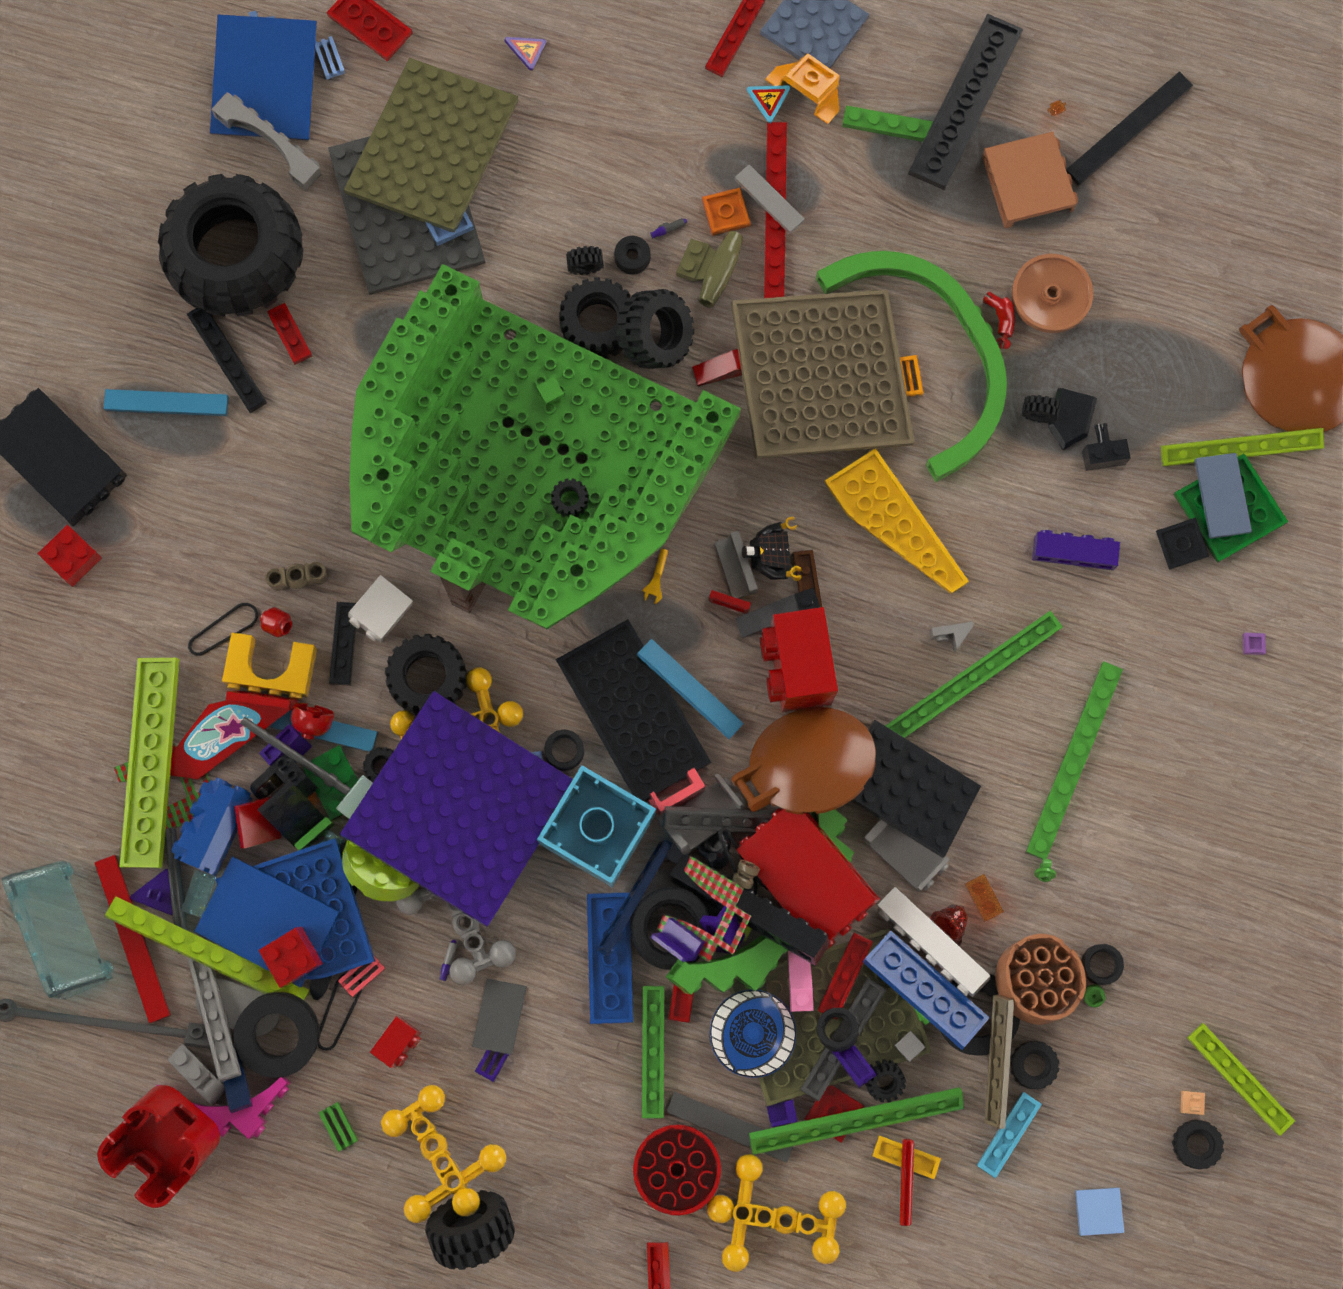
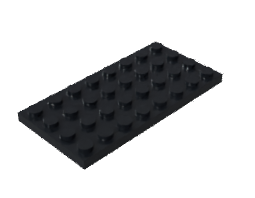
M629 619L557 658L556 662L630 792L642 801H646L650 798V793L658 794L685 779L687 772L695 768L696 771H699L711 764V761L665 681L637 656V653L644 645Z

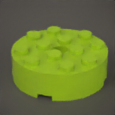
M347 840L342 856L343 870L352 886L355 885L361 890L363 895L374 900L389 902L404 899L412 895L419 888V884Z

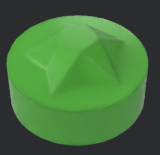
M1092 984L1086 987L1083 998L1088 1006L1099 1007L1105 1001V993L1102 987Z

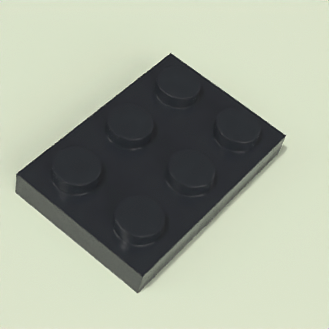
M291 781L286 783L257 809L293 846L325 818Z

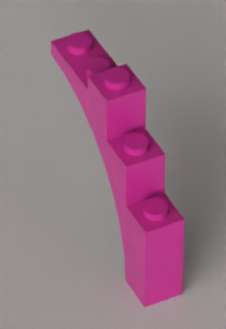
M280 1077L267 1090L251 1098L252 1107L235 1113L229 1111V1106L193 1104L215 1122L221 1137H224L232 1128L230 1124L232 1123L248 1139L254 1136L258 1138L266 1129L264 1125L267 1123L261 1115H267L273 1109L274 1105L272 1103L277 1097L281 1099L288 1092L289 1088L287 1086L291 1082L285 1077Z

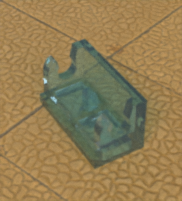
M195 870L181 911L202 918L217 877Z

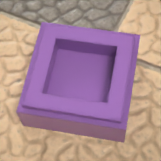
M1265 633L1243 634V655L1266 654Z

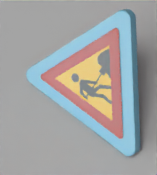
M790 86L747 87V93L766 121L772 123L790 91Z

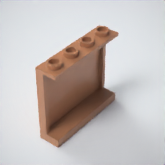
M1054 132L984 149L982 159L1004 228L1012 227L1016 221L1068 208L1070 212H1073L1078 203L1077 194L1073 192L1071 187V176L1067 174L1065 169V157L1061 156L1059 150L1060 141L1058 138H1055Z

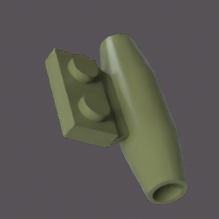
M729 231L716 251L707 243L690 239L676 275L693 282L703 280L699 303L705 307H714L731 278L743 241V236L738 232Z

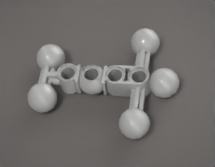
M425 888L421 890L416 889L412 895L397 900L396 904L400 912L412 915L420 911L423 902L436 897V895ZM446 902L448 908L453 912L451 914L453 917V929L464 940L465 948L472 953L474 960L458 958L451 964L449 974L453 982L458 985H467L474 980L476 972L492 965L503 968L513 963L516 957V950L512 943L506 940L496 941L490 947L489 953L486 954L484 939L478 934L480 933V929H478L479 922L462 911L454 909L451 904ZM465 917L470 918L472 922L471 926L467 929H463L460 925L461 920ZM472 937H478L480 940V945L475 949L469 947V940Z

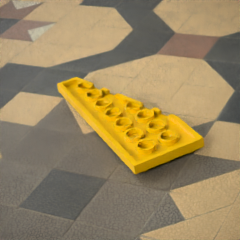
M876 448L824 481L849 518L947 592L952 594L968 584L969 581Z

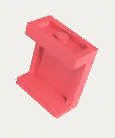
M695 768L687 772L686 778L690 785L669 798L659 801L654 792L650 793L649 805L656 808V813L661 815L664 813L665 806L679 807L704 792L705 785Z

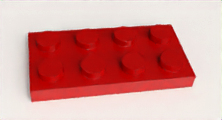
M337 0L326 12L329 18L387 62L413 34L412 29L373 0Z

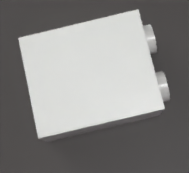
M380 575L349 611V622L356 628L362 627L367 631L365 634L371 640L382 642L412 606L413 600Z

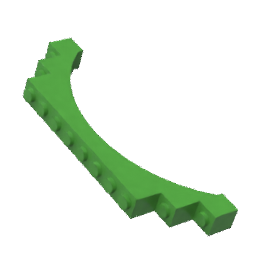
M835 809L820 814L810 812L814 820L851 863V857L854 852L836 837L844 831L847 819ZM761 935L748 945L735 951L734 954L712 959L710 963L707 961L687 963L677 960L666 975V978L684 993L691 995L700 989L702 980L716 991L724 993L733 986L734 978L748 989L756 991L766 982L765 977L777 967L778 959L788 950Z

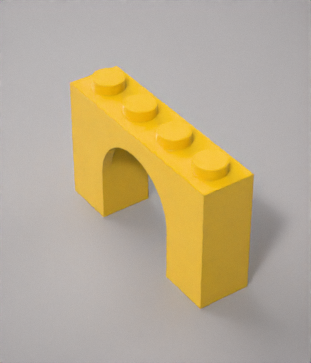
M231 632L222 682L228 685L227 688L232 690H240V687L248 688V691L252 693H260L261 690L269 691L268 694L272 696H281V693L288 694L289 698L301 700L302 697H308L317 648L314 645L293 642L290 662L286 671L275 679L266 680L257 677L252 669V657L256 639L252 635Z

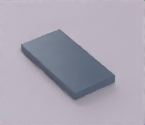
M1231 453L1196 458L1194 462L1209 538L1251 533L1252 529L1237 454Z

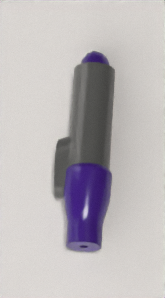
M681 218L671 223L665 222L659 225L655 231L650 232L652 239L666 235L673 230L685 226L687 219Z

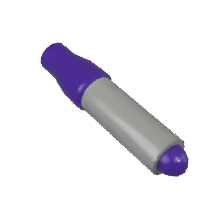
M452 940L449 943L439 980H447L458 946L456 940Z

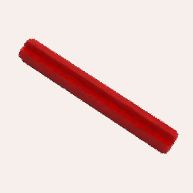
M903 1139L899 1220L901 1226H911L914 1167V1140Z

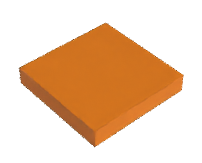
M741 188L702 197L712 236L751 226Z

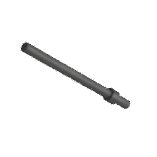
M244 717L240 722L245 728L324 780V784L330 788L333 786L345 795L350 791L351 788L339 781L336 775L327 773L248 718Z

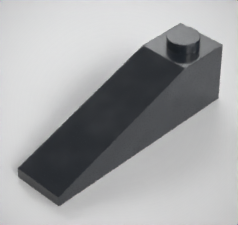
M810 588L735 619L741 637L744 638L762 632L763 628H770L773 614L820 608L814 588Z

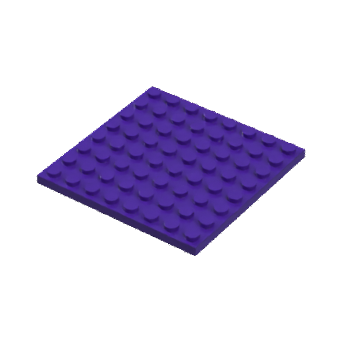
M433 691L340 835L485 927H488L539 845L537 838L573 779Z

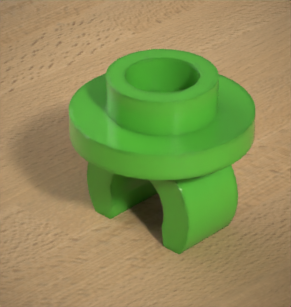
M1042 859L1040 868L1035 870L1034 875L1040 881L1049 882L1056 877V872L1051 869L1052 860Z

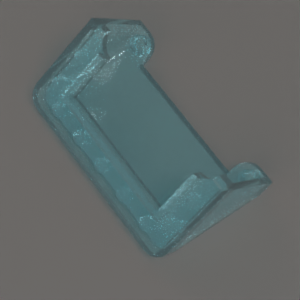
M64 860L13 873L2 878L3 887L44 991L49 998L66 1000L113 979L111 974L113 972L112 965L109 960L105 961L100 957L70 882L74 870L71 864Z

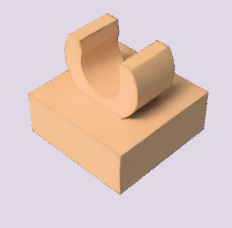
M1181 1091L1180 1113L1204 1115L1205 1093Z

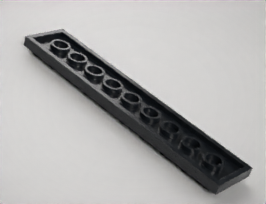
M990 14L986 15L909 169L908 175L945 190L1022 34V28Z

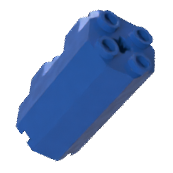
M217 777L215 781L204 782L199 790L201 795L198 801H195L190 809V813L194 814L193 819L190 822H184L180 831L182 835L179 841H175L171 852L175 854L174 858L217 876L238 831L234 806L251 802L253 799L250 797L251 793L238 786H235L233 789L231 784Z

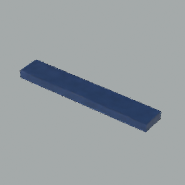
M668 840L659 842L598 946V952L602 954L611 952L670 850L672 843Z

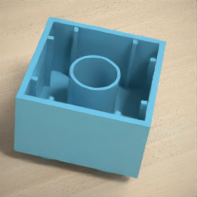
M581 765L537 840L544 848L613 888L656 816V808Z

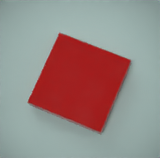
M271 797L234 806L240 848L245 849L281 838V833L257 810Z
M831 1085L827 1087L821 1099L814 1102L804 1119L807 1121L862 1109L864 1105ZM846 1135L833 1138L842 1143Z

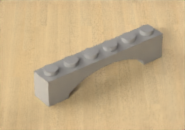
M227 92L212 108L214 117L230 129L233 126L247 129L262 136L275 146L290 167L288 172L290 179L305 192L321 175L320 165L314 158L311 157L309 159L306 157L304 151L298 145L293 146L289 143L287 136L281 132L278 134L274 130L273 125L267 120H261L253 108L245 107L243 101L237 95L232 96Z

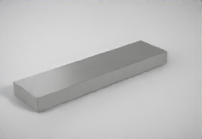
M748 165L735 176V181L789 234L805 221L752 166Z

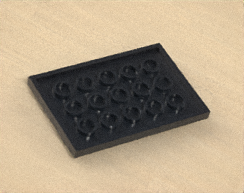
M873 720L868 731L873 738L876 749L875 769L872 777L864 785L863 791L851 801L938 856L945 857L981 785L877 720Z

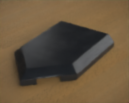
M1058 388L1055 400L1061 402L1059 418L1057 422H1049L1048 428L1056 437L1061 449L1065 450L1076 442L1088 437L1097 398L1072 390Z

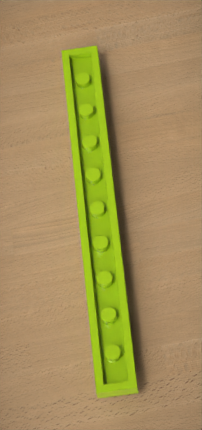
M118 897L114 898L105 914V918L263 994L286 992L294 994L305 1001L309 993V989L303 986L300 988L293 983L279 988L270 971Z

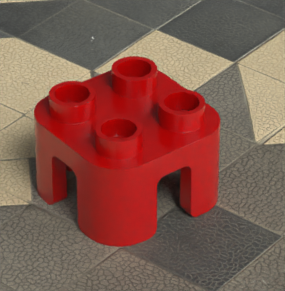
M158 1085L149 1090L122 1116L124 1121L100 1144L97 1157L103 1171L112 1178H116L129 1165H133L140 1170L148 1179L134 1194L135 1198L145 1206L160 1208L168 1204L197 1173L217 1148L220 1133L215 1122L178 1090L168 1085Z

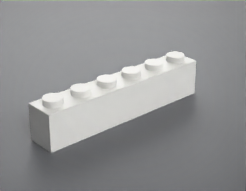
M896 887L877 905L879 916L886 922L890 920L895 925L893 927L895 931L902 937L906 935L911 940L909 942L910 945L917 951L921 949L926 954L925 959L933 966L937 964L942 969L941 974L949 981L953 979L958 984L957 989L965 996L969 994L973 998L990 980V975Z

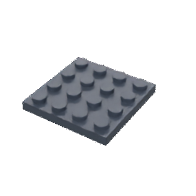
M783 0L760 30V35L798 60L808 53L828 68H831L869 18V14L849 0Z

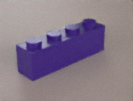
M1041 530L1034 536L1032 560L1115 570L1119 561L1120 542L1114 541L1113 538L1109 537L1094 539V536L1091 535L1078 537L1073 536L1069 532L1053 534L1051 530Z

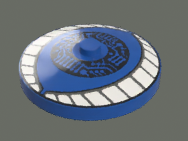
M744 990L725 999L715 1011L710 1024V1043L719 1062L729 1071L743 1077H763L780 1069L790 1058L796 1043V1025L790 1010L778 997L762 990Z

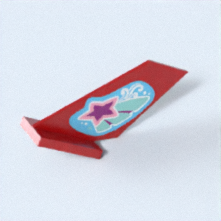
M239 690L227 691L225 701L208 704L172 752L170 775L200 779L257 736L240 724L244 717L265 730L292 710L293 705L298 703V699Z

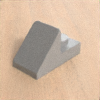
M973 621L932 628L929 632L930 639L944 642L948 641L949 637H951L955 653L974 626Z

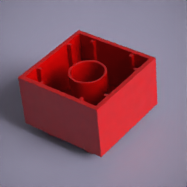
M824 607L773 614L770 628H763L762 637H760L763 662L773 661L775 668L768 671L769 678H766L770 703L780 701L782 713L832 705L838 692Z

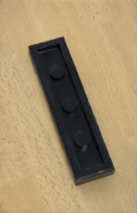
M336 603L329 678L330 685L351 686L356 627L349 622L348 613L356 603Z

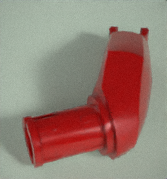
M987 292L986 294L990 298L984 296L983 303L995 308L999 318L998 334L1002 338H998L996 342L1000 349L1003 342V349H1009L1011 342L1008 338L1012 337L1016 322L1014 305L1007 297L1000 298L992 292Z

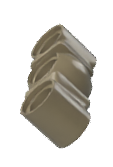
M320 562L306 563L304 565L294 563L286 569L284 567L270 569L265 575L267 584L275 591L289 589V587L301 589L307 584H323L328 579V572ZM316 569L322 570V574L319 577H313V572ZM295 573H302L299 580H292V576ZM281 576L280 582L272 583L273 577Z

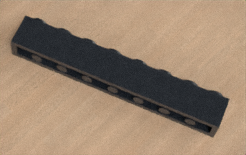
M684 854L670 873L672 883L692 892L701 900L721 911L724 905L707 894L685 873L684 869L690 857ZM744 888L736 907L751 915L747 926L816 966L830 945L828 935L819 928L815 930L810 927L804 919L794 918L785 908L773 906L769 899L765 897L759 898L751 889ZM735 913L736 919L742 922L743 918Z

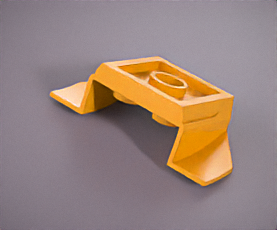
M808 53L798 62L776 66L765 78L773 86H783L787 82L818 104L814 115L827 124L839 113L837 88L840 75Z

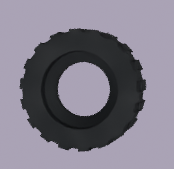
M1028 1041L1020 1044L1019 1047L1015 1048L1014 1053L1010 1057L1011 1075L1014 1076L1016 1082L1020 1083L1019 1085L1028 1089L1046 1088V1086L1053 1083V1080H1056L1060 1069L1056 1052L1044 1042ZM1031 1054L1041 1056L1045 1062V1069L1038 1076H1031L1024 1069V1061Z
M1190 1120L1177 1128L1176 1133L1173 1135L1172 1145L1174 1147L1173 1151L1177 1155L1176 1158L1182 1164L1193 1169H1208L1210 1166L1217 1164L1216 1162L1221 1159V1154L1224 1152V1140H1222V1135L1218 1132L1217 1128L1209 1122ZM1197 1133L1204 1135L1209 1144L1206 1153L1200 1156L1192 1154L1187 1145L1190 1136Z

